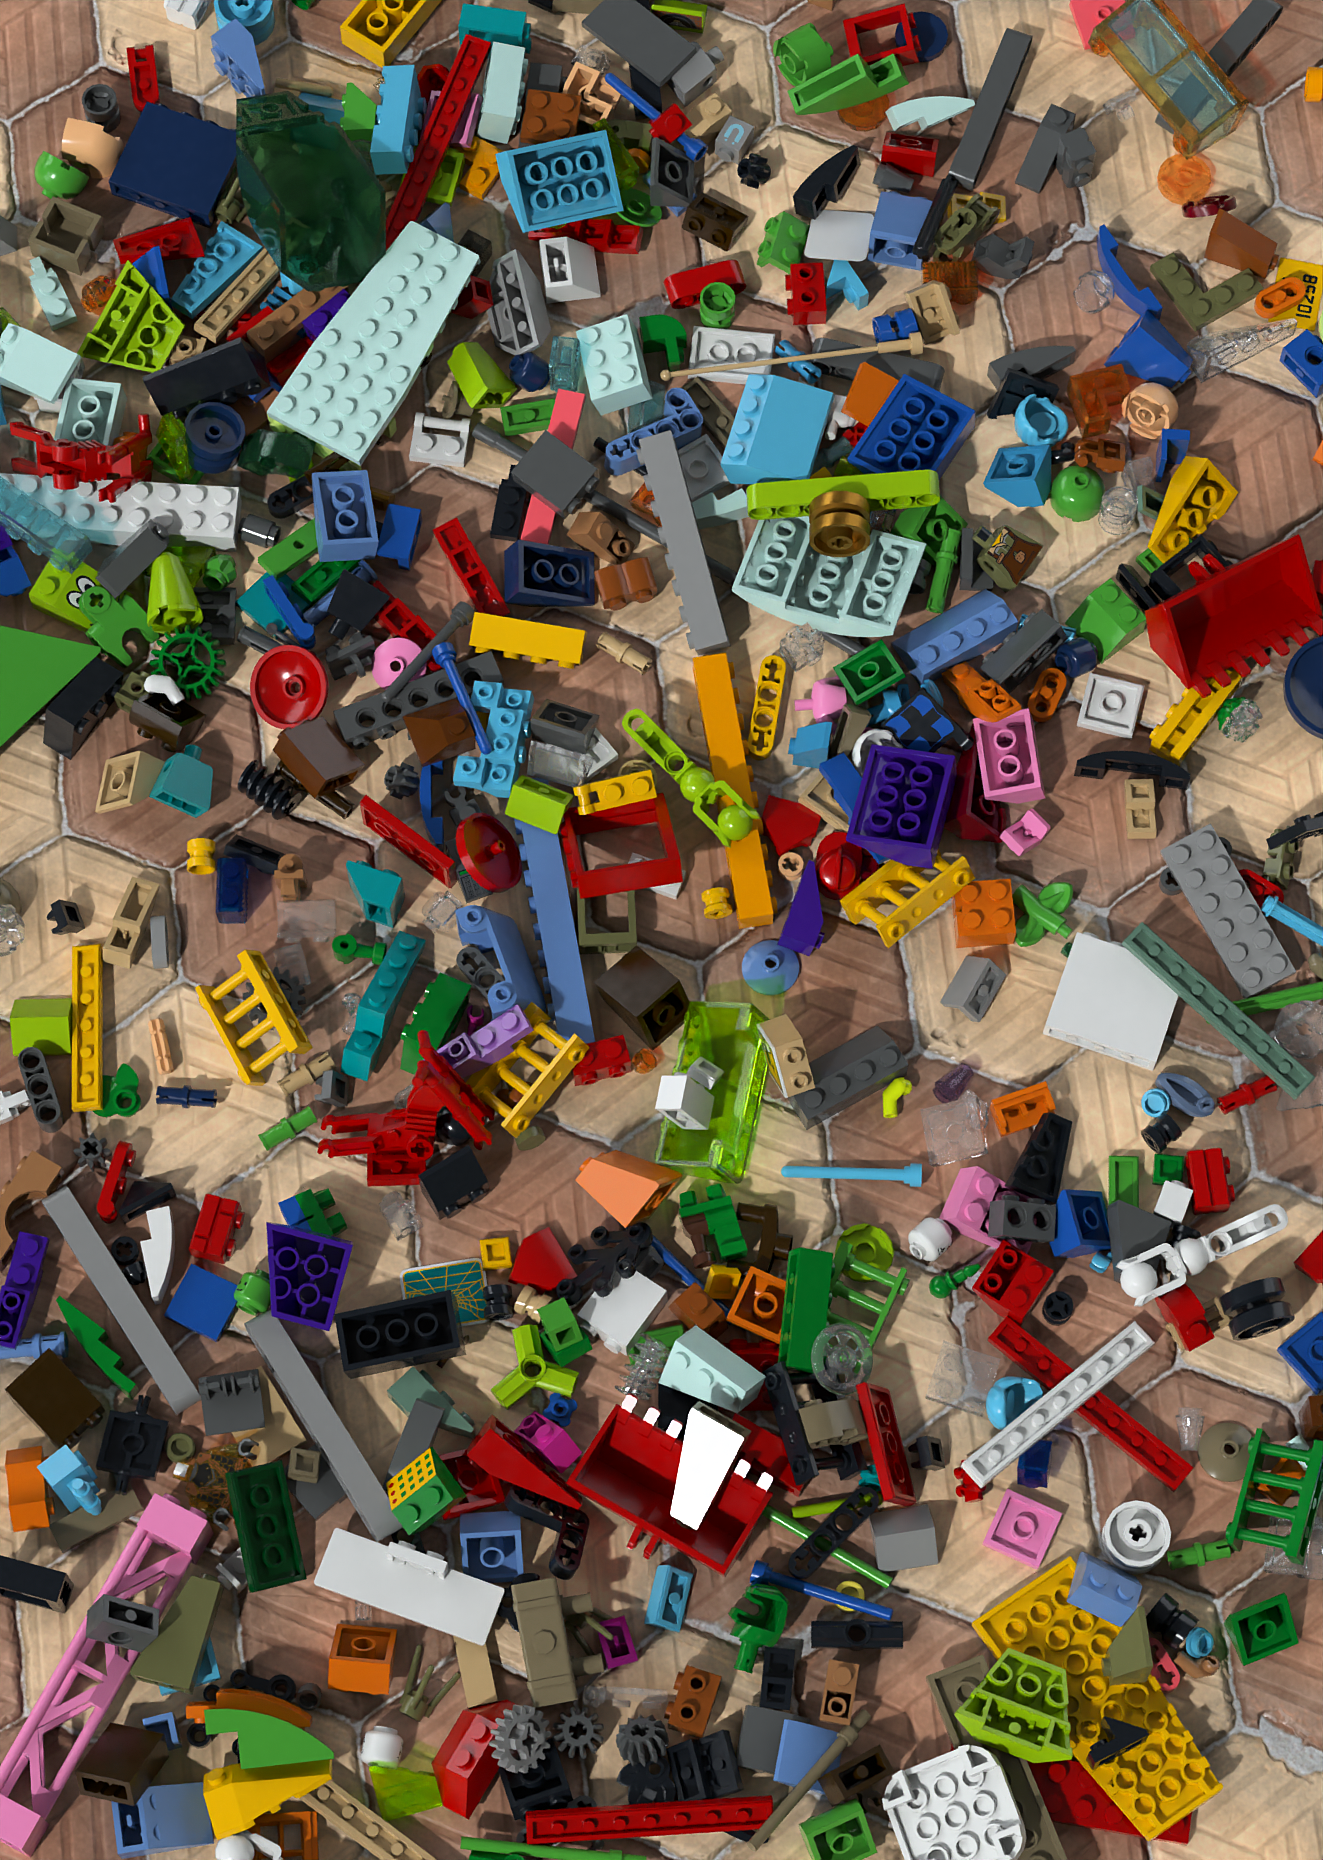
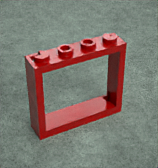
M657 793L656 798L586 815H579L577 807L569 808L564 813V822L561 823L560 834L563 840L568 870L570 871L572 888H578L580 899L683 882L681 859L664 793ZM653 822L657 823L665 858L584 871L576 835Z

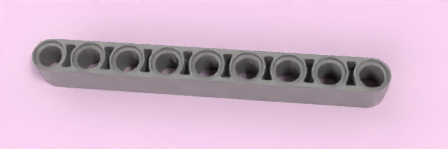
M67 1185L42 1199L41 1202L174 1413L178 1415L200 1401L201 1396Z
M271 1309L244 1323L251 1340L374 1540L379 1542L403 1528L391 1511L389 1497L279 1319L272 1317Z

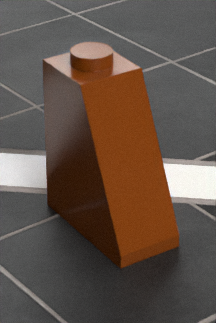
M1219 209L1210 231L1204 258L1240 271L1249 268L1255 276L1265 279L1268 271H1274L1277 265L1279 255L1275 254L1278 243L1225 210Z

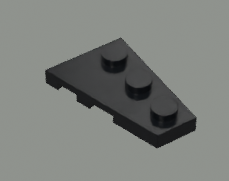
M1051 1112L1043 1113L1005 1187L1031 1198L1044 1199L1047 1205H1055L1058 1200L1072 1121Z

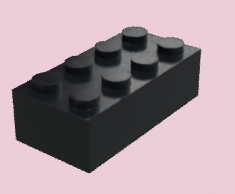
M451 1290L334 1314L343 1371L350 1379L466 1355L457 1298Z

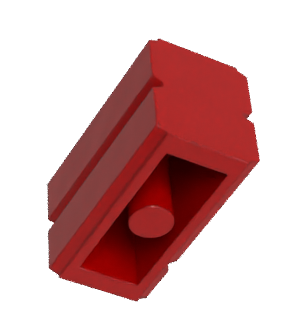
M1222 1148L1188 1151L1185 1156V1165L1189 1189L1193 1190L1191 1195L1193 1214L1201 1215L1228 1211L1231 1202L1235 1201L1234 1187L1232 1184L1228 1185L1226 1174H1230L1229 1157H1223Z
M211 1194L205 1195L189 1246L192 1256L225 1264L227 1256H233L236 1247V1240L233 1239L236 1229H241L245 1217V1212H241L240 1202Z

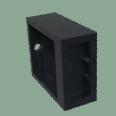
M1200 535L1152 572L1148 585L1164 601L1182 592L1170 579V576L1197 555L1203 560L1202 558L1205 555L1211 554L1224 567L1233 565V563L1225 560L1219 554L1218 548L1212 541H1207Z
M0 1555L1 1597L65 1614L74 1587L67 1573Z

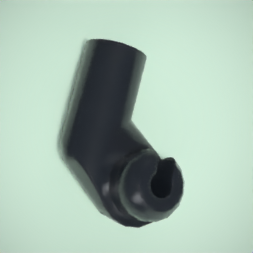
M1064 442L1060 446L1061 449L1052 450L1051 465L1074 460L1075 444Z

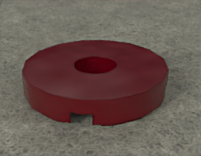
M1228 195L1204 197L1196 205H1194V201H1189L1183 204L1182 213L1183 217L1196 218L1216 215L1219 209L1228 212L1237 207L1236 198Z

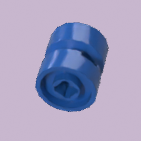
M911 308L896 311L893 317L885 314L872 318L876 343L909 339V333L919 332Z

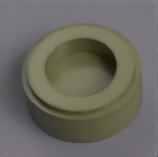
M531 1126L521 1132L515 1138L519 1150L526 1151L538 1147L546 1138L541 1127Z
M176 1433L168 1438L165 1444V1452L173 1463L186 1464L195 1456L196 1445L188 1434Z

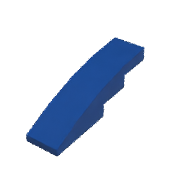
M842 753L820 763L819 771L833 788L834 799L849 817L848 825H850L862 777L845 753ZM869 851L878 864L889 860L887 857Z

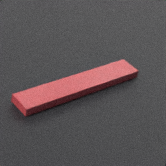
M558 389L548 432L573 450L586 395ZM531 495L520 540L549 545L557 513L533 495Z

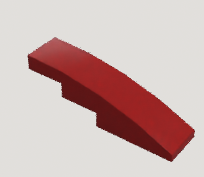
M584 219L530 231L528 238L529 240L539 242L541 239L569 237L593 246L595 252L639 254L643 229L637 225H615L612 219Z
M456 517L433 529L432 532L476 611L502 617L510 614L486 566L482 563L472 542L469 541L458 518Z
M377 580L372 586L389 595L390 598L374 616V619L393 638L409 639L423 650L436 636L435 632L419 615L415 616L399 598L395 599L382 583ZM433 656L426 662L427 669L432 673L443 668L435 662Z

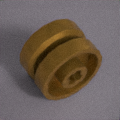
M832 491L815 497L809 504V544L813 550L830 557H848L861 553L870 545V504L866 498L849 491Z

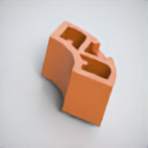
M42 1446L6 1451L5 1468L8 1482L9 1510L14 1532L50 1527V1515H55L54 1498L49 1497L48 1482L37 1468L39 1464L49 1458V1456L44 1457Z

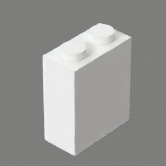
M616 1271L612 1281V1292L606 1297H599L594 1291L577 1314L578 1325L587 1336L591 1338L596 1336L603 1340L605 1347L613 1353L618 1354L621 1352L628 1356L641 1335L647 1330L668 1301L667 1290L637 1271L628 1279H623Z

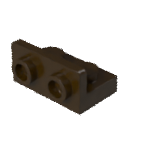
M702 192L687 207L682 228L718 248L728 251L732 246L734 237L746 225L749 216Z

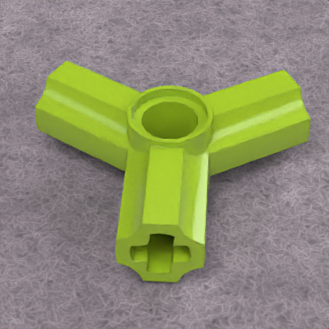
M529 1324L512 1329L519 1366L491 1389L496 1400L508 1410L536 1387L571 1398L580 1373L544 1361L537 1325ZM532 1365L538 1366L541 1372L535 1377H530L525 1373L527 1367Z

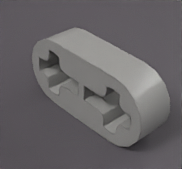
M151 916L154 969L169 968L166 916Z

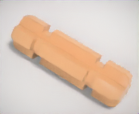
M161 1018L150 1020L148 1027L152 1035L151 1041L157 1060L158 1072L160 1075L170 1074L174 1071V1067L170 1058L171 1053L167 1035L164 1033L166 1032L164 1022Z

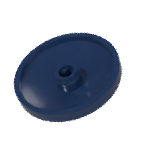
M1323 636L1309 641L1294 654L1289 662L1283 681L1284 700L1291 716L1304 730L1320 739H1323Z

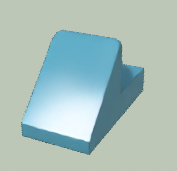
M834 260L826 286V299L843 291L847 301L854 303L858 311L868 306L869 292L849 262Z

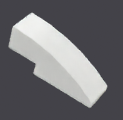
M169 1206L146 1211L152 1239L140 1241L150 1291L155 1305L161 1304L174 1262L175 1230Z

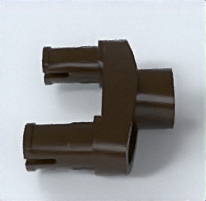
M739 1202L736 1211L737 1220L760 1223L763 1227L758 1257L754 1263L728 1259L726 1267L738 1268L741 1272L740 1279H745L751 1266L770 1274L774 1259L788 1261L789 1251L792 1250L793 1235L779 1233L777 1205L765 1204L764 1206Z

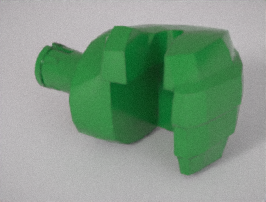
M758 1583L748 1585L743 1594V1597L758 1605V1613L755 1615L748 1614L736 1607H732L728 1613L735 1622L730 1635L740 1638L739 1641L742 1642L734 1668L748 1673H753L759 1647L765 1645L773 1648L783 1634L788 1614L789 1601L776 1587Z

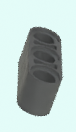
M27 1047L20 1052L18 1064L34 1116L43 1131L54 1133L60 1130L64 1124L63 1112L44 1055L38 1048ZM32 1059L40 1061L35 1068L26 1067V1064ZM45 1085L48 1087L47 1091L43 1094L38 1095L34 1093L38 1086ZM50 1111L56 1113L54 1119L50 1121L42 1120L45 1113Z

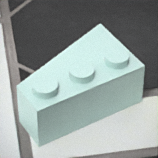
M695 1325L675 1340L658 1383L738 1413L757 1398L766 1376Z

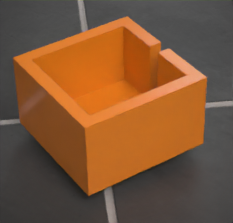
M1011 879L971 881L951 897L953 919L955 918L956 948L1014 944L1016 925Z

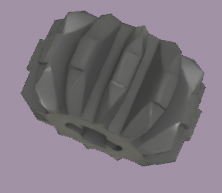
M573 1706L570 1707V1718L564 1712L559 1714L564 1724L558 1722L553 1724V1729L561 1733H557L552 1737L554 1742L563 1741L558 1747L560 1753L569 1747L568 1756L570 1759L575 1757L576 1750L580 1751L582 1759H586V1748L594 1754L597 1752V1747L592 1742L603 1743L604 1738L596 1733L603 1731L604 1726L603 1724H594L598 1719L597 1713L587 1718V1707H583L581 1715H577L576 1708ZM578 1726L583 1727V1733L587 1732V1734L580 1735L579 1739H574L573 1732L570 1733V1731L577 1730Z
M640 1714L638 1719L628 1718L627 1724L619 1725L616 1744L619 1748L620 1756L623 1760H629L632 1766L641 1762L645 1767L647 1762L653 1761L657 1763L658 1756L666 1755L669 1738L661 1720L656 1721L653 1715L645 1719Z

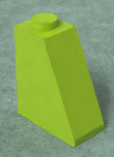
M462 342L453 349V355L447 363L469 406L472 409L503 407L517 390V387L478 342Z

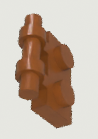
M1081 438L1075 444L1074 460L1080 467H1085L1091 462L1096 463V467L1106 473L1123 472L1125 466V443L1100 438L1096 442Z

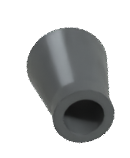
M879 163L872 183L878 185L880 189L901 191L909 194L914 178L909 177L889 163H886V165Z

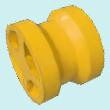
M717 887L701 893L702 901L706 905L704 909L705 918L720 919L732 914V906L728 904V898L730 897L729 889Z

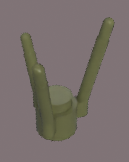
M236 165L214 209V216L228 225H231L234 220L240 223L243 216L270 191L269 188H265L240 210V203L233 197L245 175V170L242 169L231 187L237 170Z
M593 1607L592 1612L588 1611L566 1616L565 1627L571 1631L587 1656L595 1654L576 1628L577 1626L583 1628L588 1623L609 1640H612L614 1637L592 1618L595 1615L606 1621L613 1619V1617Z
M420 1644L416 1647L405 1690L399 1701L402 1704L399 1712L418 1722H421L423 1716L430 1717L435 1706L461 1677L459 1672L455 1673L427 1705L429 1698L424 1696L423 1692L434 1671V1666L429 1665L417 1691L413 1690L411 1693L422 1651V1645Z

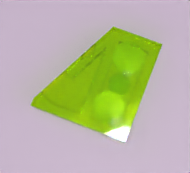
M170 412L162 416L155 436L177 476L182 481L191 476L185 438L186 430L182 421L176 419L173 413Z
M375 1762L368 1763L383 1820L390 1821L443 1806L435 1773L425 1771L413 1772L408 1768L397 1766L396 1768L379 1766Z

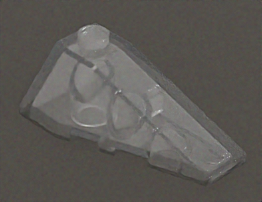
M1295 318L1212 332L1203 337L1197 336L1189 341L1186 352L1193 359L1190 367L1200 382L1203 383L1293 336L1298 322Z

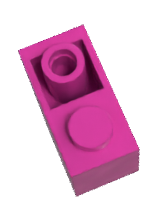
M536 1411L524 1418L521 1424L514 1430L515 1434L542 1458L547 1465L561 1474L582 1454V1451L564 1429Z

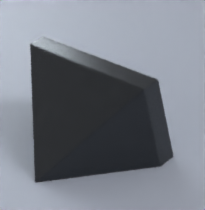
M134 1181L119 1209V1214L124 1224L176 1197L175 1190L171 1183Z

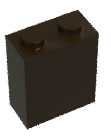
M110 1722L75 1770L80 1794L135 1806L169 1758L165 1734Z

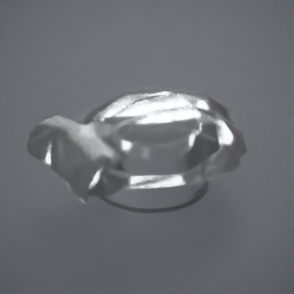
M585 45L579 46L577 54L571 61L572 65L577 61L599 71L601 75L610 69V59L604 51L587 49Z

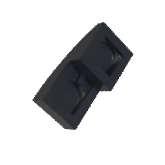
M765 1647L759 1707L790 1710L795 1649Z

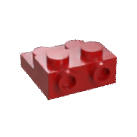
M467 1449L438 1455L467 1495L442 1515L443 1520L460 1517V1514L472 1513L474 1510L500 1505L504 1502L505 1497L499 1479L488 1474L484 1469L481 1472L475 1469L468 1462Z

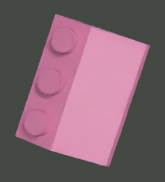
M1029 708L1022 709L994 723L986 722L979 718L973 719L985 799L1016 804L1045 799L1034 723Z

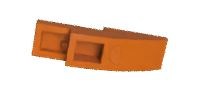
M966 661L942 673L944 683L958 695L959 704L981 720L994 723L1022 710L1021 705L993 679L987 681Z
M220 1688L216 1693L217 1701H192L186 1705V1719L194 1718V1723H205V1709L224 1708L250 1710L271 1715L290 1722L305 1730V1727H310L313 1722L312 1716L301 1708L275 1696L251 1690Z

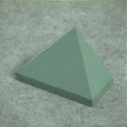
M1140 485L1137 487L1133 504L1138 512L1157 520L1165 496Z

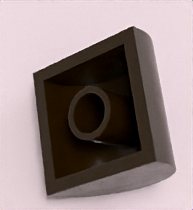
M148 693L135 699L129 715L130 723L138 727L137 733L147 739H152L153 736L162 741L161 747L169 752L185 749L186 745L193 741L206 718V714L183 701L173 706L164 693Z

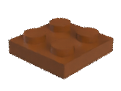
M528 89L520 142L541 144L576 136L582 96Z

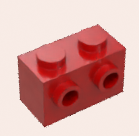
M823 262L790 264V274L785 275V290L791 291V299H787V315L793 316V325L826 324L827 308Z
M624 1035L588 1043L587 1045L590 1048L585 1053L584 1058L571 1070L575 1086L591 1085L602 1079L618 1078L631 1072V1060Z

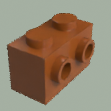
M689 1665L686 1666L684 1673L678 1672L673 1688L678 1690L675 1702L669 1700L664 1718L669 1720L668 1729L698 1739L703 1738L722 1676Z

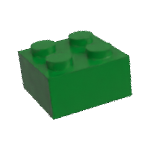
M579 1325L583 1340L557 1352L546 1332L544 1331L539 1334L543 1346L561 1368L592 1350L588 1336Z

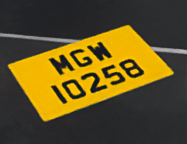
M1280 258L1275 284L1285 278L1295 277L1304 283L1306 292L1303 301L1299 305L1274 318L1268 319V322L1315 331L1323 290V265ZM1291 292L1286 293L1290 297L1295 296Z

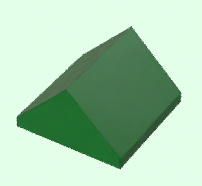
M882 639L833 667L854 705H859L906 677Z
M1285 1593L1233 1613L1223 1623L1243 1666L1299 1643Z

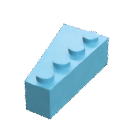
M415 65L383 66L382 76L384 77L385 84H380L381 105H377L376 109L377 125H374L370 155L375 175L407 173L409 163L413 162L414 146L418 145V130L422 129V116L427 112L426 99L421 97Z

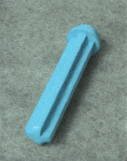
M1269 895L1261 907V911L1265 912L1264 916H1272L1323 947L1322 926L1278 901L1279 897L1275 896L1273 898Z

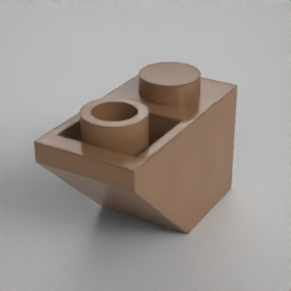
M579 512L567 533L584 551L594 552V556L614 565L625 563L635 547V544L601 512Z
M829 1659L819 1721L850 1726L859 1664Z

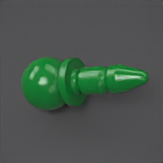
M972 1264L958 1270L953 1275L950 1271H947L945 1276L937 1275L933 1277L929 1283L930 1293L939 1299L948 1297L952 1289H959L957 1283H961L967 1280L968 1277L974 1276L981 1268V1265Z

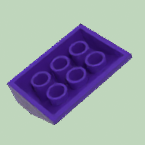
M871 744L846 841L904 865L933 869L957 778L955 756Z

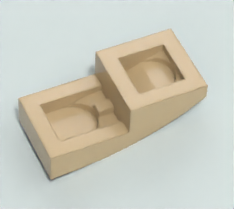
M1125 779L1127 839L1156 838L1153 779Z

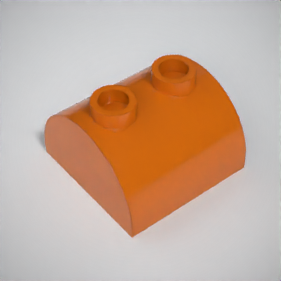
M751 1266L727 1315L726 1321L780 1345L786 1281Z

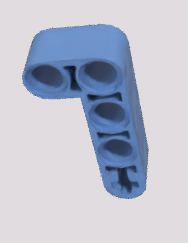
M676 387L666 393L663 411L664 419L608 443L604 467L609 474L619 476L643 466L640 465L636 449H639L638 446H640L639 439L671 430L679 450L701 437L703 417L686 390Z

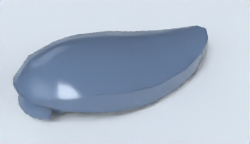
M1161 1073L1157 1076L1155 1081L1156 1087L1168 1094L1171 1104L1176 1109L1193 1117H1205L1213 1113L1215 1108L1214 1100L1197 1082L1175 1073Z

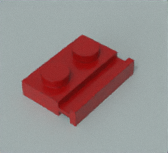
M416 1143L419 1145V1148H425L422 1143ZM401 1146L381 1149L377 1153H368L367 1185L368 1187L420 1185L418 1175L426 1171V1160L419 1161L411 1158L407 1153V1148Z

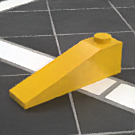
M1185 456L1171 478L1147 546L1163 564L1189 545V538L1192 539L1195 535L1202 534L1207 530L1206 526L1214 519H1220L1238 494V491L1208 458Z
M332 1759L241 1769L239 1763L223 1768H215L209 1773L204 1774L203 1795L217 1840L249 1829L255 1825L254 1819L270 1810L274 1814L281 1810L279 1805L292 1796L301 1798L332 1779Z

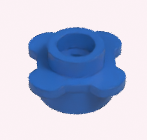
M553 1393L549 1397L550 1403L548 1408L543 1410V1416L559 1424L561 1427H566L571 1423L570 1418L572 1412L577 1409V1402L574 1399L567 1400L561 1397L560 1394ZM561 1407L563 1408V1411L558 1412L557 1409Z

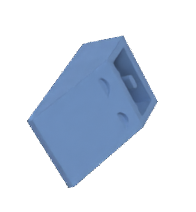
M235 18L211 36L213 47L211 52L215 57L214 66L221 76L226 75L231 80V85L237 93H243L247 97L248 103L256 112L260 111L267 117L268 105L253 36Z
M203 1782L148 1786L135 1806L111 1801L117 1853L122 1859L214 1844L211 1819L203 1795Z

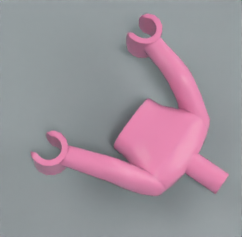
M835 676L816 681L813 684L811 699L794 700L795 711L812 710L817 724L832 722V735H835L838 725L833 720L840 717L843 705L847 703L845 687H840L843 684L839 677ZM866 727L862 734L873 729L871 727Z

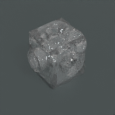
M807 622L801 627H793L786 633V637L780 640L779 651L793 670L797 672L806 665L813 666L822 658L825 640L820 631L816 628L813 630Z

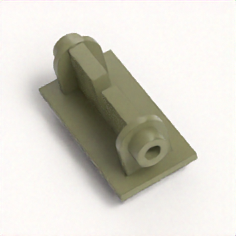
M1275 829V830H1274V833H1272V834L1270 835V837L1273 836V835H1275V834H1277V833H1279V832H1281V831H1283V830H1282V829ZM1287 842L1279 848L1272 850L1268 846V855L1277 857L1276 859L1266 858L1262 877L1274 885L1276 882H1280L1283 888L1287 890L1289 879L1291 880L1294 876L1293 859L1294 854L1298 853L1299 842L1293 844Z

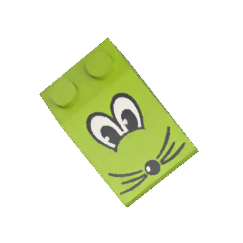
M55 549L28 594L32 607L80 631L86 632L93 623L81 612L78 602L82 593L94 586L103 587L96 579L98 571L81 560ZM124 590L114 599L118 602L125 594L133 598V594ZM95 597L89 604L94 607L98 605L97 603L100 600L98 597Z

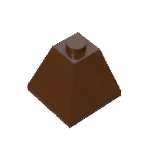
M456 698L403 716L404 723L422 767L476 749L475 734L465 710Z

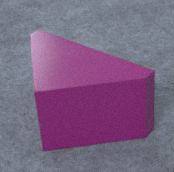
M625 1616L599 1622L600 1625L614 1636L612 1640H609L597 1631L607 1670L637 1662V1654Z

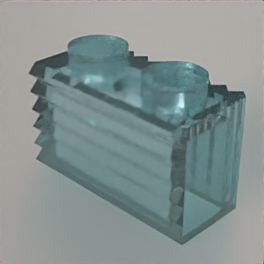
M554 336L549 361L550 389L558 392V389L577 392L581 367L580 341L578 338Z

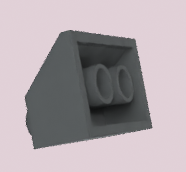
M1042 609L1038 613H1031L1024 620V626L1017 633L1015 631L1011 632L1003 640L1002 643L1004 645L997 652H990L982 661L983 665L980 667L982 672L989 679L997 682L1009 694L1068 639L1062 626Z

